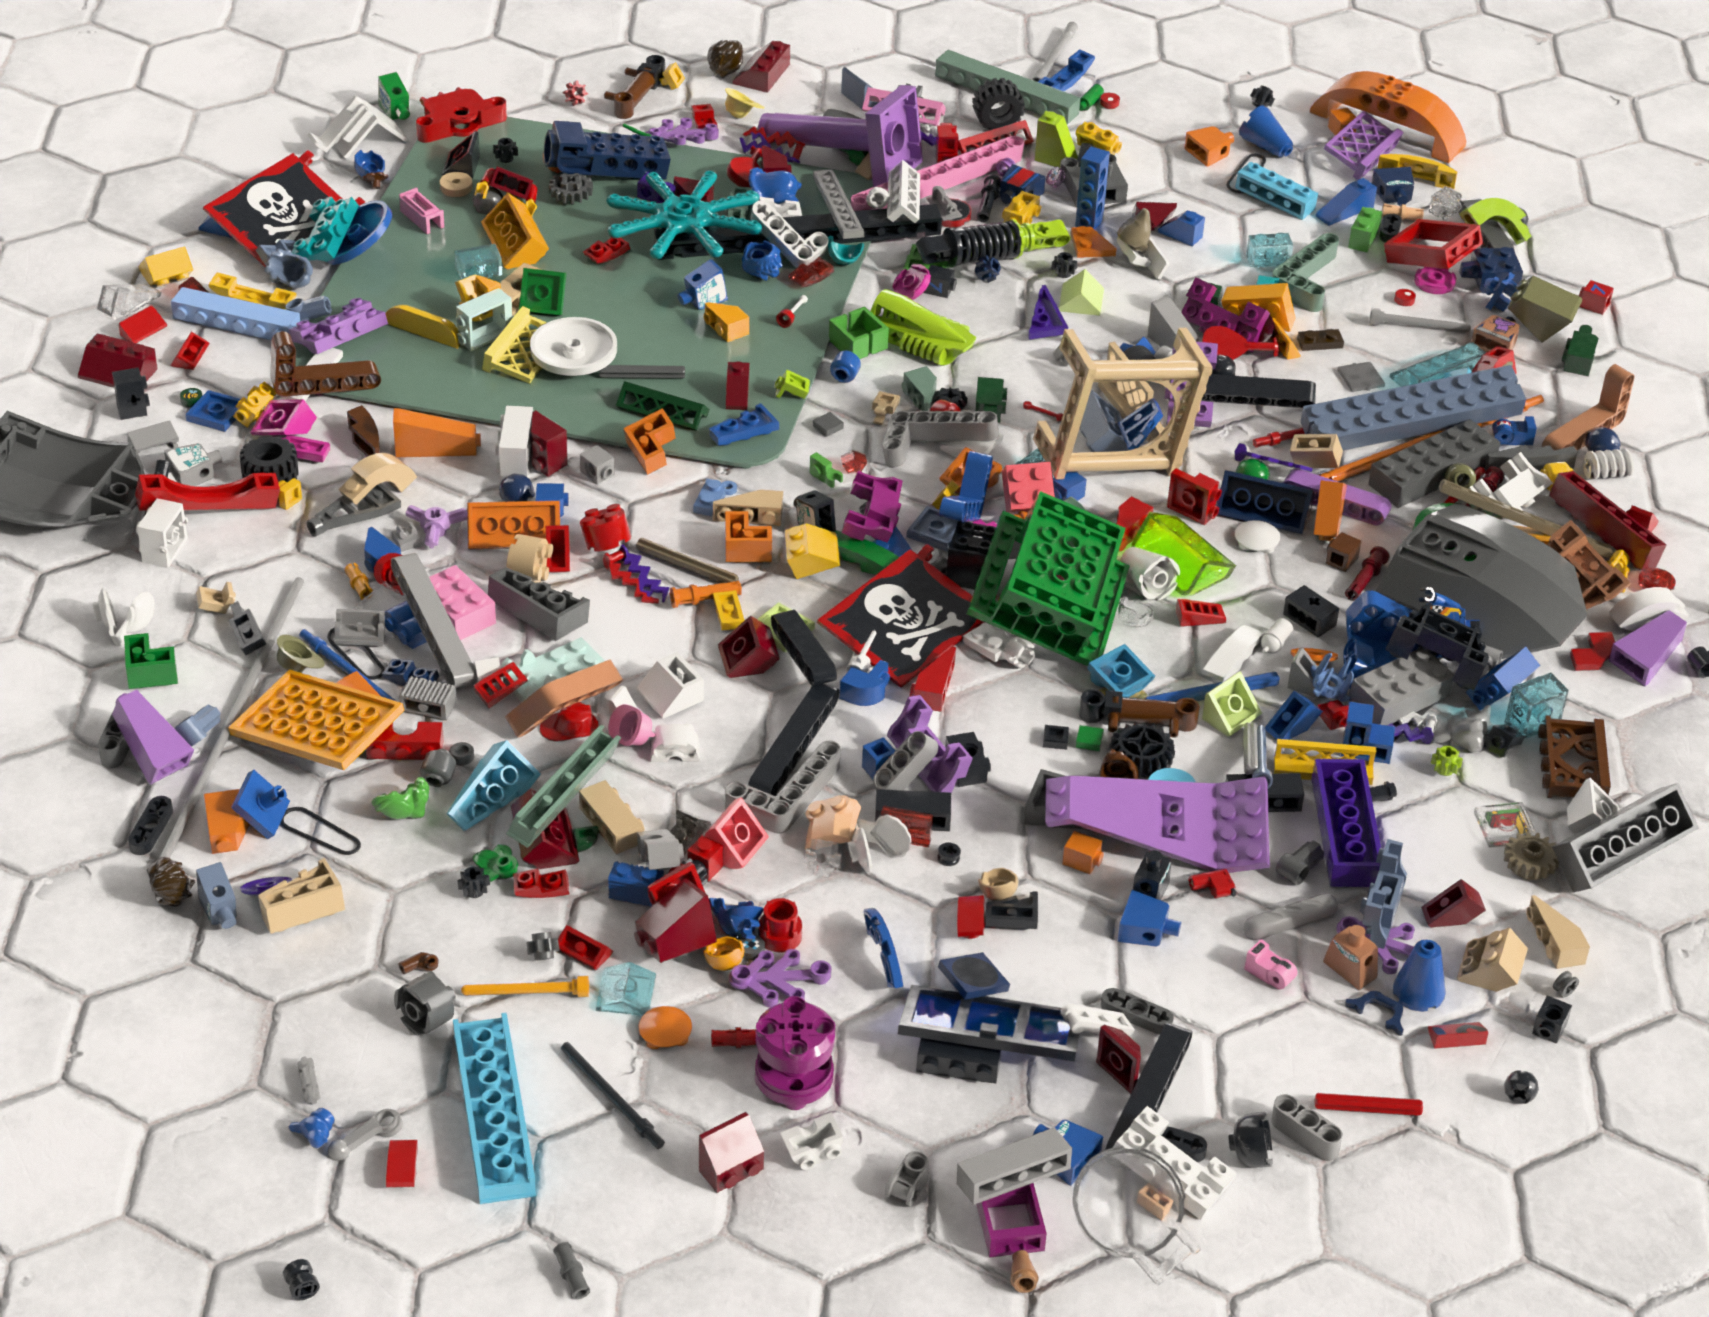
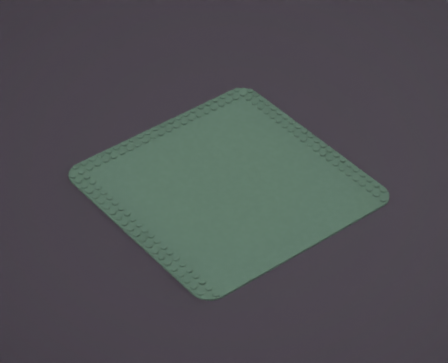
M507 116V120L478 129L480 158L472 179V191L465 196L450 197L443 194L440 190V179L443 176L442 172L449 152L468 136H451L429 143L416 141L380 199L392 211V219L388 228L369 249L354 259L341 263L321 295L329 298L332 309L331 314L308 320L311 323L321 322L328 316L342 313V306L349 304L350 300L361 298L362 300L371 301L372 308L384 311L385 313L396 305H408L446 318L457 327L456 306H459V302L462 300L455 284L456 281L476 274L500 283L518 268H504L481 224V221L487 214L478 213L472 202V196L477 183H480L486 170L489 168L496 169L497 166L534 180L532 184L537 187L535 203L537 209L532 218L549 250L544 257L540 258L532 266L542 270L566 273L562 315L530 312L529 315L547 323L567 317H582L599 321L608 326L617 338V354L609 365L685 366V378H601L599 371L585 375L568 376L555 374L542 368L529 384L494 368L490 373L482 370L484 353L493 342L473 351L468 350L461 344L456 349L386 324L333 347L343 351V357L338 363L373 361L381 376L380 385L374 389L320 394L500 425L501 415H505L506 406L533 407V411H538L566 429L567 437L630 448L626 443L623 428L643 419L646 415L616 406L623 383L626 381L701 403L710 409L707 418L701 417L697 431L673 424L676 439L662 445L665 454L748 469L752 466L763 465L777 459L786 449L807 396L803 399L785 390L782 396L777 398L775 397V382L779 376H783L785 371L789 370L809 379L810 391L830 343L829 320L842 314L872 241L844 243V245L864 243L862 254L850 265L835 263L830 257L827 248L823 257L809 268L800 270L780 252L782 267L779 268V276L774 278L768 276L767 281H764L743 270L742 257L744 252L722 254L718 258H713L710 255L682 258L681 254H674V259H654L649 252L654 245V229L656 228H651L621 237L629 243L630 250L613 260L597 264L584 255L583 251L598 240L604 243L611 237L607 232L609 226L621 224L625 221L642 219L643 217L648 218L653 215L634 210L615 209L606 202L607 197L611 194L644 200L637 197V182L641 178L586 175V178L590 177L591 182H593L592 196H588V200L582 199L581 203L574 201V204H571L570 201L563 203L562 200L556 201V197L552 198L551 193H549L550 179H554V175L560 176V173L550 171L545 166L542 157L545 136L548 129L552 130L553 124ZM458 124L455 127L459 129L468 128L469 125ZM583 129L584 132H595L594 130ZM510 138L513 142H516L518 156H514L512 162L503 163L499 161V158H495L493 145H498L499 139ZM665 142L671 161L667 179H663V181L674 184V176L700 180L706 171H713L717 174V179L714 183V200L717 201L720 198L730 196L732 186L738 187L727 176L726 169L731 160L737 157L751 156ZM760 157V158L758 159L757 163H758V165H759V168L762 169L761 157ZM787 162L791 164L792 174L802 184L795 196L799 200L802 216L830 213L813 179V171L831 169ZM832 169L849 203H851L852 195L873 188L872 179L867 180L858 173ZM418 188V192L439 210H443L444 228H439L430 219V233L426 234L400 211L399 194ZM498 189L503 197L507 194V192ZM511 194L524 204L526 203V199ZM753 205L749 206L746 220H751ZM727 210L716 212V214L727 216ZM799 255L800 258H803V259H806V258H807V257L804 256V255ZM710 259L722 268L728 300L718 304L738 306L749 316V335L727 342L710 325L706 324L703 317L705 309L698 310L691 302L682 305L678 300L677 294L686 290L685 276ZM805 295L808 300L793 313L795 315L794 322L788 328L781 327L776 321L777 314L784 309L791 310L799 302L800 296ZM493 316L482 321H472V331L493 322ZM532 324L528 326L530 330L539 328ZM528 337L519 338L521 342L530 341ZM293 342L296 349L295 366H306L315 354L311 353L304 345ZM530 347L524 348L526 352L530 351ZM519 348L510 349L511 354L520 353ZM524 358L515 359L516 364L526 363ZM509 360L500 361L504 365H511ZM740 361L750 363L747 411L749 413L754 411L755 406L762 403L778 420L779 430L767 435H757L748 440L731 442L729 445L718 446L710 437L709 428L727 419L740 418V413L746 411L726 409L728 362ZM529 369L520 370V372H523L528 375L530 374ZM626 394L624 404L630 405L636 402L637 399L635 396ZM649 400L643 403L647 411L657 407L655 402ZM667 406L663 408L668 417L677 413L673 407ZM686 412L682 416L685 422L693 424L696 414Z

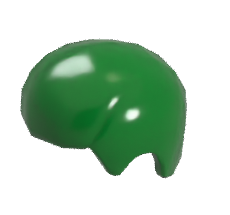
M1257 459L1243 460L1236 468L1237 473L1267 480L1270 476L1268 466Z

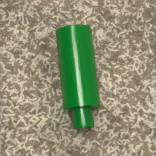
M1094 84L1080 98L1079 111H1087L1101 98V95L1104 94V89L1101 85Z

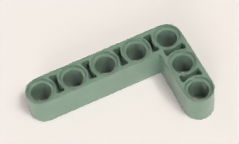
M1333 233L1322 234L1273 270L1272 277L1279 278V283H1288L1292 303L1310 312L1322 310L1325 289L1308 278L1336 258L1339 242L1337 235Z

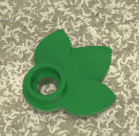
M498 844L493 851L481 850L472 857L474 863L480 869L484 868V875H489L490 882L498 877L502 879L511 878L518 870V861L516 857L512 856V849L507 845Z

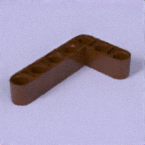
M281 331L272 337L270 377L275 392L279 396L374 389L381 383V376L376 364L368 360L295 366L296 349L291 335Z

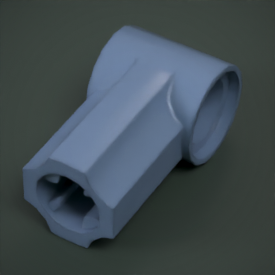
M325 295L305 301L302 298H296L289 301L285 306L286 310L298 312L300 314V321L329 315L332 311L331 302Z
M208 704L174 728L192 747L207 736L206 733L221 721V713L217 707Z

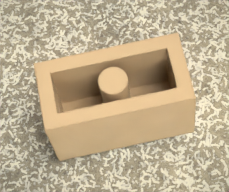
M1294 434L1290 448L1294 464L1310 468H1339L1343 453L1337 434Z

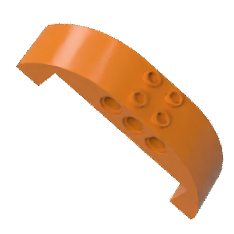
M1354 72L1338 79L1314 102L1309 112L1327 119L1331 110H1336L1341 104H1345L1435 137L1431 157L1446 163H1450L1466 146L1467 142L1461 123L1455 113L1438 96L1424 88L1413 85L1411 82H1405L1396 79L1394 76L1378 72Z

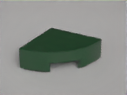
M598 825L573 829L578 852L585 851L596 843L598 839Z

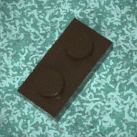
M1339 329L1308 330L1298 332L1297 340L1302 351L1341 349L1344 346V340Z

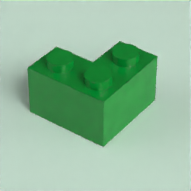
M148 633L124 635L125 667L129 689L178 684L174 646L151 649Z

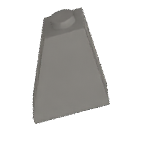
M1168 295L1151 302L1148 338L1160 347L1166 345L1173 349L1178 328H1187L1195 341H1199L1198 335Z

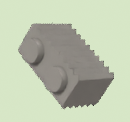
M410 676L399 695V701L403 704L404 711L447 720L456 704V688L448 683H437L436 681L432 682L424 678L418 679L417 677Z

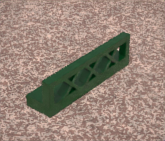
M626 381L623 383L616 406L646 416L667 406L673 407L677 413L669 417L671 422L696 431L701 417L707 418L710 410L704 404ZM626 394L635 396L637 399L636 402L630 405L624 404ZM649 400L655 402L657 407L647 411L643 403ZM686 412L696 414L693 424L685 422L682 415Z

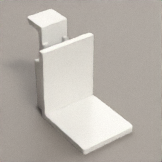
M354 95L319 138L311 132L307 135L317 147L326 153L335 145L346 159L377 123L403 141L407 142L409 140L394 120Z

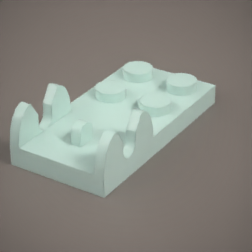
M582 637L536 658L530 650L526 649L522 653L521 662L517 667L528 681L512 693L523 702L545 684L605 660ZM506 658L502 663L501 668L505 667L513 661L509 658ZM512 671L508 673L514 682L518 680ZM503 676V683L508 686L510 683Z

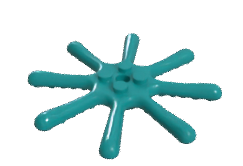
M706 171L691 195H680V197H677L658 173L651 172L646 175V181L665 202H647L646 200L633 199L629 196L609 195L606 202L612 208L634 210L653 215L648 218L643 217L642 219L625 221L621 224H612L608 227L607 232L612 238H620L642 230L665 228V232L650 249L649 253L654 259H661L677 234H694L709 255L713 258H718L722 255L723 248L704 227L716 226L751 235L759 234L762 230V224L756 220L750 221L744 218L737 219L716 214V212L731 208L753 205L759 200V194L749 190L746 193H738L735 196L720 198L717 201L703 202L701 199L717 179L715 172Z

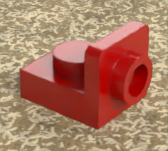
M1334 700L1317 706L1323 711L1320 717L1330 730L1345 727L1349 705L1344 706L1341 701Z

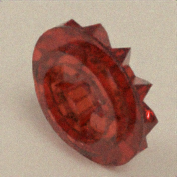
M1660 568L1644 569L1638 577V585L1642 586L1643 589L1662 587L1671 591L1674 590L1676 584L1674 576Z

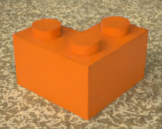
M663 408L623 428L626 443L647 475L667 465L662 445L676 439L673 423Z
M725 511L726 562H772V526H749L748 511Z

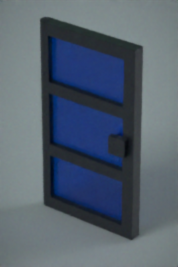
M911 985L898 1025L899 1035L1075 1062L1080 1033H1073L1069 1027V1022L1065 1021L1061 1015V1007L989 996L965 1000L956 991Z

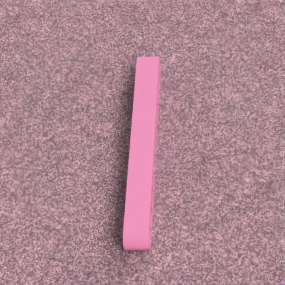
M1010 136L918 170L917 172L920 173V199L932 195L934 186H941L945 190L996 171L997 164L1006 157L1011 158L1015 163L1021 161L1024 140L1018 136ZM888 182L875 186L881 187L888 192ZM873 188L852 195L850 205L854 211L874 210L866 202V196Z

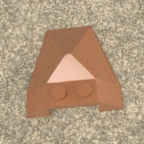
M1572 520L1568 521L1550 537L1548 546L1575 566L1586 609L1613 599L1631 585V582L1616 567L1612 568L1588 543L1586 535Z

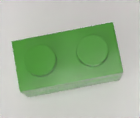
M1362 207L1351 227L1348 248L1368 253L1379 232L1382 211L1370 207Z

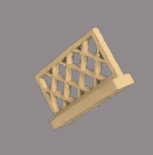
M1115 342L1109 343L1107 360H1129ZM1146 381L1098 382L1100 390L1120 412L1123 419L1153 398L1154 391Z

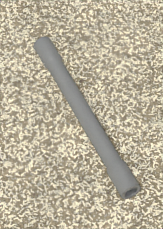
M1075 22L1067 24L1047 59L1032 78L1033 81L1038 82L1043 77L1048 76L1049 71L1067 43L1078 30V25Z

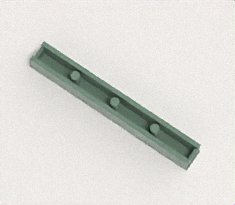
M600 725L515 815L506 835L528 848L576 796L579 790L587 784L614 754L621 737L617 735L615 738H612L603 732L605 727Z

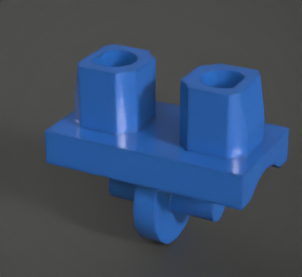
M1510 272L1501 283L1498 277L1485 280L1483 284L1486 290L1485 293L1487 295L1493 294L1486 305L1487 309L1491 311L1495 306L1504 312L1508 308L1511 300L1503 294L1505 293L1511 297L1516 292L1517 284L1512 281L1515 277L1514 274Z

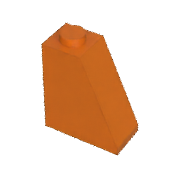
M1324 480L1320 482L1314 535H1318L1319 540L1331 541L1333 537L1336 538L1339 535L1347 489L1345 483Z
M240 789L204 794L212 854L237 851L250 824L231 808Z

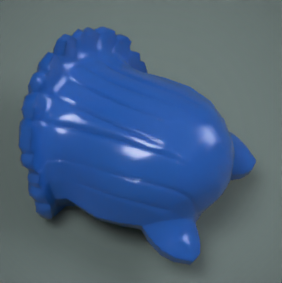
M758 167L750 170L749 184L751 190L759 194L758 201H760V197L773 198L776 204H782L785 200L799 202L795 196L802 184L790 172L774 171L766 173Z

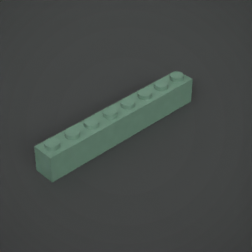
M951 50L945 51L936 59L935 76L975 91H979L978 87L985 85L987 80L989 82L992 81V78H997V80L1005 78L1006 81L1009 79L1017 86L1024 100L1026 110L1043 115L1045 111L1055 112L1064 116L1067 125L1079 115L1080 97Z

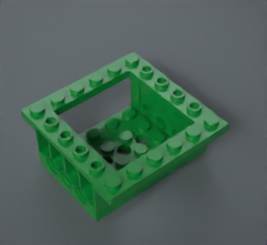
M1042 491L1037 495L1025 519L1002 511L966 614L1088 666L1091 661L1104 654L1130 565L1116 560L1126 528ZM1014 541L1019 542L1021 546L1010 579L998 600L995 601ZM1056 575L1062 576L1064 581L1058 579Z

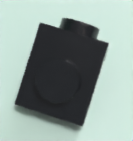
M1513 724L1493 725L1484 743V747L1502 758L1506 756L1512 745H1521L1526 736L1519 733V728Z

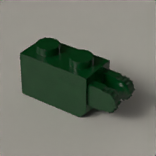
M1581 325L1579 331L1574 330L1572 338L1567 339L1561 362L1565 363L1563 371L1589 377L1599 339L1596 335L1592 334L1591 326Z
M978 377L975 411L994 412L997 415V421L1000 423L1001 414H1006L1008 388H1003L1004 379Z

